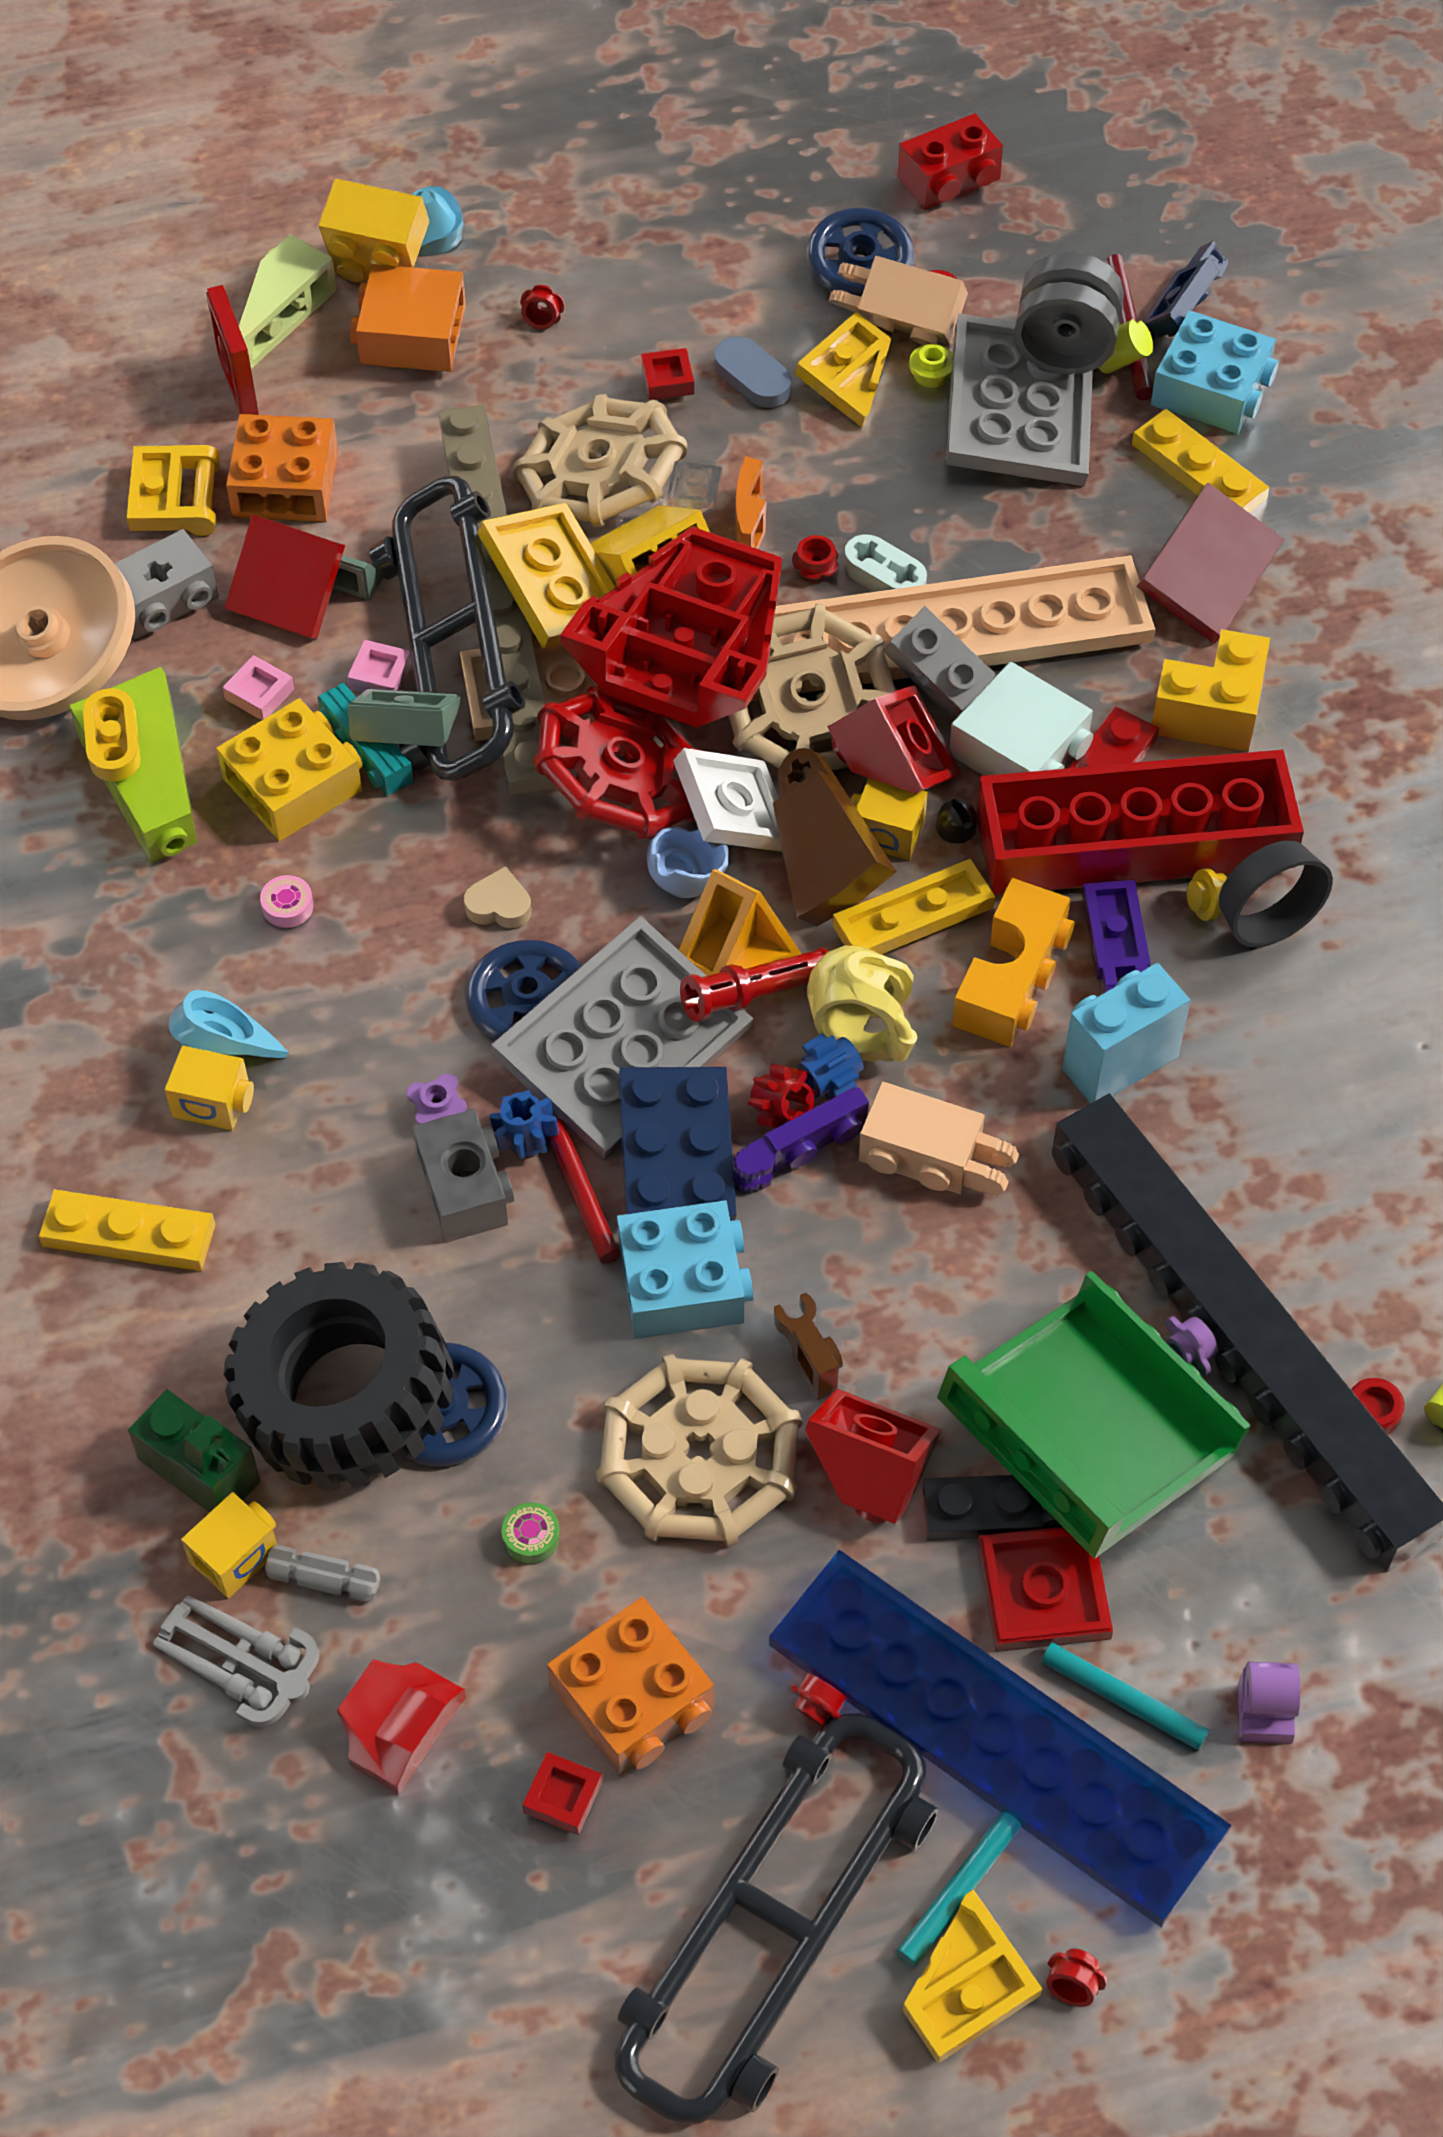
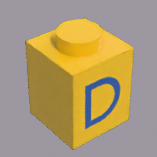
M868 778L862 795L854 793L851 798L852 803L884 853L910 861L925 824L928 792L921 791L915 794Z
M182 1045L164 1090L173 1118L233 1131L240 1112L246 1113L250 1108L254 1084L248 1080L244 1059Z
M232 1492L191 1529L181 1541L189 1563L229 1599L266 1565L271 1548L277 1545L273 1531L277 1525L272 1516L259 1503L252 1501L247 1505Z

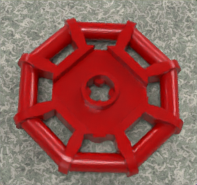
M590 686L586 693L558 704L546 703L539 710L537 721L540 725L538 753L533 758L534 767L538 774L546 775L577 811L575 814L577 818L582 821L589 818L634 832L639 839H653L661 829L668 828L684 820H695L682 783L673 778V770H676L673 760L683 748L700 749H694L665 716L605 695L598 686ZM588 714L593 716L595 721L590 723V718L583 720L580 716ZM560 733L572 739V747H559ZM655 736H656V737L660 740V742L663 744L662 749H661V748L659 747V745L653 740ZM619 754L624 756L625 762L619 760L615 755ZM569 769H574L577 772L576 778L570 773ZM604 797L630 805L632 810L601 801V798ZM662 797L670 803V805L655 811L653 800Z

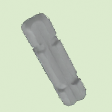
M282 1545L273 1546L266 1560L265 1570L270 1579L289 1583L293 1578L297 1579V1585L336 1595H342L344 1591L350 1592L349 1598L365 1602L374 1599L380 1583L379 1571L374 1567L356 1564L354 1568L348 1567L349 1561L307 1551L297 1555L295 1548Z

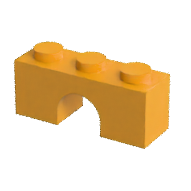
M1015 878L1011 879L993 916L990 946L1011 954L1016 960L1005 964H994L974 957L955 997L953 1027L1008 1047L1012 1046L1019 1029L1028 1031L1038 1002L1033 1000L1037 989L1047 990L1056 967V961L1052 960L1056 948L1063 951L1066 949L1073 932L1075 921L1067 919L1071 898Z

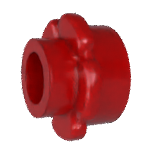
M539 284L535 285L532 290H525L520 299L522 306L521 314L524 321L536 329H548L554 323L557 324L561 319L560 313H563L565 310L564 300L561 295L556 294L547 285ZM543 302L547 307H543L539 303Z
M811 535L799 542L797 551L792 556V564L795 569L800 570L802 577L810 580H820L832 576L837 571L839 563L836 560H838L839 554L834 543L829 538L821 535Z
M807 1673L798 1687L796 1685L791 1686L792 1693L799 1697L793 1707L810 1720L824 1726L828 1718L838 1719L841 1716L839 1711L846 1702L847 1697L822 1679Z
M1073 1948L1067 1950L1065 1954L1058 1952L1053 1954L1048 1960L1047 1964L1051 1969L1046 1981L1047 1988L1053 1996L1068 2005L1076 2007L1089 2006L1093 2003L1099 1990H1104L1106 1987L1107 1978L1104 1972L1100 1970L1098 1960L1084 1950Z

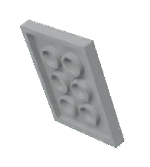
M958 313L954 327L945 465L1085 486L1089 474L1093 370L1086 373L1066 375L1046 371L1029 362L1018 350L1013 335L1016 322Z
M640 916L497 1039L491 1046V1055L540 1101L549 1098L554 1114L562 1119L572 1131L605 1160L621 1145L618 1088L619 1068L708 1067L751 1028L754 1018L745 1010L733 1012L730 1009L711 1013L709 1018L704 1021H692L683 1009L680 998V983L687 975L696 974L700 977H705L706 975Z

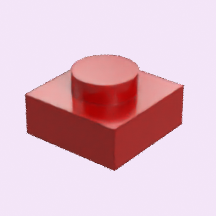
M687 348L641 354V368L649 401L695 395V381Z
M547 1751L522 1804L523 1813L579 1836L603 1783L602 1773Z

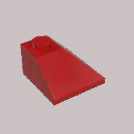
M915 685L877 697L827 726L833 737L832 746L836 755L842 762L848 765L851 772L916 794L961 774L955 759Z
M836 1389L808 1419L805 1432L841 1503L855 1508L856 1513L868 1521L896 1524L909 1507L938 1441L941 1429L843 1390Z

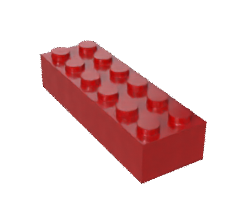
M1284 749L980 776L976 814L989 885L994 895L1004 894L1012 878L1046 890L1083 887V884L1127 880L1144 882L1193 877L1201 869H1211L1215 873L1230 874L1245 858L1257 850L1281 841H1295L1301 844L1304 835Z

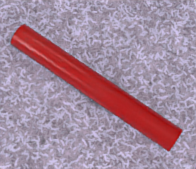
M556 1119L559 1135L547 1136L600 1262L603 1264L611 1263L619 1258L620 1251L566 1125L562 1119Z

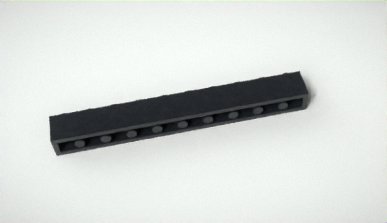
M1108 1093L1057 1122L1052 1146V1156L1057 1167L1063 1174L1074 1177L1083 1189L1085 1200L1091 1210L1098 1216H1105L1115 1229L1116 1238L1122 1249L1129 1256L1133 1257L1136 1255L1147 1269L1153 1288L1163 1298H1170L1181 1312L1182 1321L1184 1322L1191 1317H1197L1207 1325L1218 1346V1352L1214 1358L1221 1374L1230 1382L1236 1381L1248 1396L1250 1408L1256 1418L1266 1426L1270 1424L1283 1440V1447L1290 1461L1299 1469L1305 1468L1318 1485L1319 1494L1325 1505L1333 1513H1341L1354 1530L1355 1540L1363 1553L1371 1559L1376 1558L1383 1568L1389 1572L1441 1539L1443 1536V1502L1113 1096Z

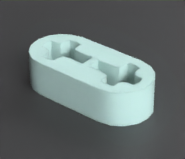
M866 534L855 536L845 546L844 569L846 574L852 580L872 592L926 585L927 571L924 565L879 537Z

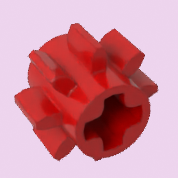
M772 1063L769 1069L770 1074L760 1077L754 1076V1084L750 1095L751 1099L747 1102L748 1105L753 1106L760 1112L757 1119L759 1125L773 1129L775 1127L778 1128L813 1109L814 1096L817 1095V1091L812 1090L809 1085L804 1083L808 1072Z

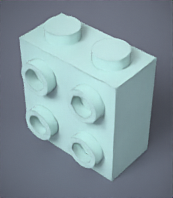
M1010 661L952 723L949 750L955 759L983 776L1064 769L1072 758L1080 759L1091 745L1093 733L1090 732L1093 710Z

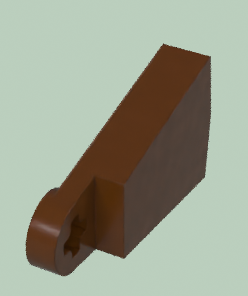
M799 748L788 754L779 768L778 783L781 797L773 802V808L796 917L818 927L832 919L833 914L860 903L897 871L837 780L827 759L810 749ZM807 766L810 770L806 773V779L799 783L803 778L802 769Z

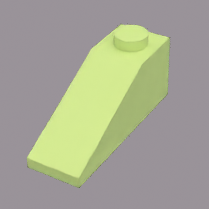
M291 234L278 246L270 249L260 261L239 324L248 349L251 369L337 291L333 258Z

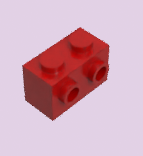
M974 113L899 143L897 177L923 209L926 210L1000 180L1004 145L980 117Z

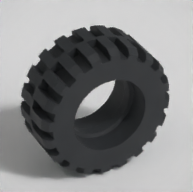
M344 1262L325 1263L324 1270L313 1272L311 1267L295 1272L296 1279L285 1285H282L280 1281L266 1291L269 1296L261 1304L255 1301L243 1315L247 1321L245 1327L237 1326L228 1344L234 1354L227 1355L223 1374L228 1381L225 1389L228 1403L236 1414V1419L266 1463L276 1472L284 1471L289 1480L302 1485H308L313 1479L319 1489L336 1490L340 1488V1482L348 1481L352 1488L370 1484L369 1477L382 1472L386 1478L400 1470L397 1464L407 1456L414 1460L426 1448L423 1442L426 1435L435 1436L445 1420L439 1409H447L451 1405L454 1390L449 1382L454 1375L452 1359L447 1351V1344L423 1298L413 1287H407L400 1276L391 1271H382L379 1274L375 1265L361 1262L354 1263L353 1269H347ZM355 1344H367L385 1349L384 1358L377 1374L363 1390L353 1397L334 1405L321 1407L305 1406L295 1402L298 1386L305 1373L317 1360L327 1353Z

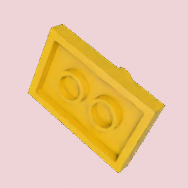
M567 503L485 520L480 525L477 532L478 536L543 649L562 645L560 643V635L583 602L593 595L601 598L615 588Z

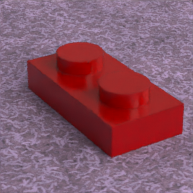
M1115 706L1093 735V740L1086 753L1080 759H1075L1069 768L1141 762L1156 742L1159 727Z

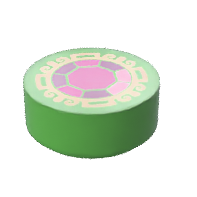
M534 1502L523 1503L512 1508L503 1520L501 1528L503 1545L513 1559L526 1564H535L548 1559L556 1551L560 1542L559 1522L554 1512L547 1506Z

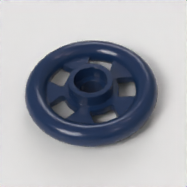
M848 208L832 213L815 227L807 245V260L810 270L824 288L830 292L842 290L862 297L865 285L850 282L837 274L840 264L848 263L871 269L875 255L910 266H914L915 261L913 242L906 229L891 216L870 208ZM860 226L861 231H855L847 237L844 236L842 229ZM885 234L894 245L884 250L877 237ZM825 247H838V260L826 259Z
M519 940L501 945L483 956L469 975L465 990L468 1013L480 1031L496 1041L513 1026L515 1015L524 1017L581 968L582 965L567 950L545 941ZM519 962L523 969L512 973L507 978L499 971L511 963ZM547 963L558 969L561 974L551 981L546 974L538 970ZM526 986L536 989L530 994H524L519 991ZM502 991V1000L505 1006L490 1009L487 1004L486 994Z
M446 1342L447 1351L452 1359L453 1366L461 1368L459 1378L457 1380L451 1378L449 1381L454 1389L451 1405L447 1409H439L445 1420L435 1436L427 1434L423 1439L426 1448L414 1460L409 1456L405 1459L425 1466L442 1467L456 1465L482 1453L499 1435L508 1411L506 1384L496 1366L482 1353L468 1346ZM483 1388L486 1397V1407L469 1409L467 1390ZM463 1422L469 1434L459 1440L447 1443L441 1431L451 1429Z

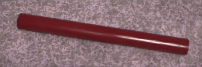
M1112 254L1106 258L1105 263L1110 265L1121 278L1125 293L1119 325L1132 319L1138 322L1123 257L1119 254ZM1145 357L1129 365L1135 394L1139 400H1148L1152 398L1153 384L1147 358Z

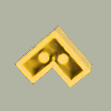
M335 178L318 227L328 255L333 258L335 274L351 282H361L362 280L368 281L372 264L414 267L429 225V218L423 198L420 196Z
M1221 629L1214 667L1164 659L1152 724L1159 727L1158 736L1249 752L1271 638Z

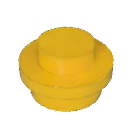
M1211 869L1198 870L1187 887L1188 905L1203 921L1215 920L1219 914H1223L1219 907V895L1227 877L1223 873H1215Z

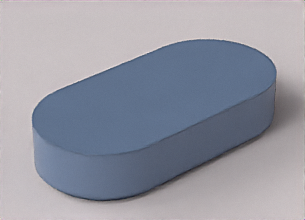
M730 337L717 345L714 352L716 372L750 402L760 407L773 408L784 404L789 399L792 387L790 372L758 344L745 337Z

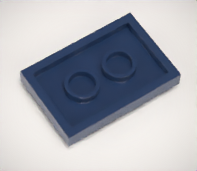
M727 1067L619 1068L618 1088L625 1214L726 1200L730 1221H734L737 1213Z

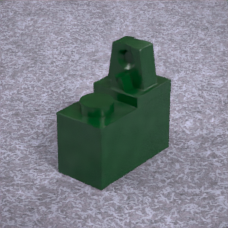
M168 1389L128 1429L138 1460L209 1513L232 1492L243 1501L261 1481L250 1445L208 1414L206 1416L202 1415Z

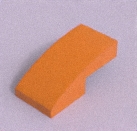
M745 456L736 487V542L759 549L766 533V500L761 499L763 493V460Z

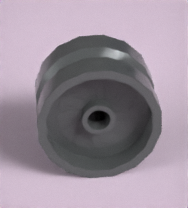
M1076 252L1055 253L1036 261L1026 272L1013 333L1018 350L1029 362L1040 368L1065 375L1086 373L1102 366L1113 355L1117 341L1119 319L1125 294L1121 278L1110 265L1091 255Z

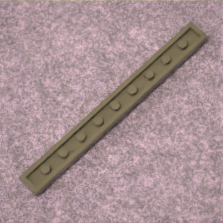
M485 404L438 411L449 476H459L468 482L472 492L478 491L483 495L491 511V516L485 520L507 516ZM482 543L506 683L509 681L514 682L521 690L525 699V708L512 714L514 722L513 736L509 747L502 755L509 793L514 795L556 788L546 775L538 774L533 764V758L538 753L540 734L537 714L545 703L529 623Z

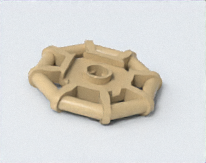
M606 394L595 395V399L592 402L556 418L545 417L538 423L539 431L524 456L514 462L513 477L522 484L532 503V510L567 503L576 520L591 522L593 527L604 526L605 520L647 501L656 503L663 497L662 488L677 462L684 459L687 455V442L682 436L677 434L666 416L667 409L664 404L656 400L641 403L611 399ZM588 424V427L577 431V429H578L579 427H582V426H585V425ZM650 429L654 430L656 435L644 438L642 433ZM657 458L649 474L646 473L643 468L648 459ZM553 474L555 479L544 486L540 478ZM568 494L588 497V502L564 498Z
M815 603V607L812 609L774 617L769 653L771 657L767 667V675L756 691L763 715L751 722L747 707L744 710L728 715L735 737L732 741L733 745L738 751L746 750L771 765L780 768L785 757L791 752L762 737L770 728L777 730L778 734L786 740H795L797 742L796 749H810V743L832 738L827 726L858 709L859 706H863L877 697L896 691L883 650L886 642L879 634L873 636L827 611L824 604ZM810 630L809 639L784 645L778 639L781 636ZM823 633H828L854 649L849 654L840 650L839 654L828 647L829 643L822 640ZM867 662L875 690L862 689L856 666ZM810 680L813 687L821 686L823 692L817 695L816 701H807L806 698L799 697L797 692L802 688V681ZM834 750L819 753L827 759L832 771L848 767L846 763L839 759ZM807 766L802 769L803 778L799 782L806 778V773L810 770Z
M674 1354L662 1357L661 1364L619 1396L608 1397L602 1407L606 1417L601 1464L596 1470L595 1476L598 1485L608 1488L644 1527V1535L654 1541H657L660 1537L724 1541L726 1546L738 1543V1536L784 1500H793L798 1491V1486L794 1479L798 1430L802 1427L803 1421L799 1411L790 1410L752 1370L753 1363L742 1358L738 1363L678 1359ZM685 1382L726 1385L721 1396H716L713 1392L705 1389L687 1394ZM665 1388H669L672 1400L649 1417L638 1410ZM742 1393L750 1399L767 1419L753 1424L736 1406ZM627 1430L642 1435L641 1458L624 1460ZM697 1440L710 1443L709 1452L712 1457L704 1460L699 1455L692 1459L688 1458L686 1454L689 1452V1443ZM774 1441L772 1470L769 1471L756 1467L757 1444ZM646 1478L663 1498L655 1506L634 1482ZM749 1485L758 1490L757 1493L731 1512L727 1502ZM687 1502L701 1503L702 1508L713 1510L714 1517L677 1515L675 1512L677 1507H687Z

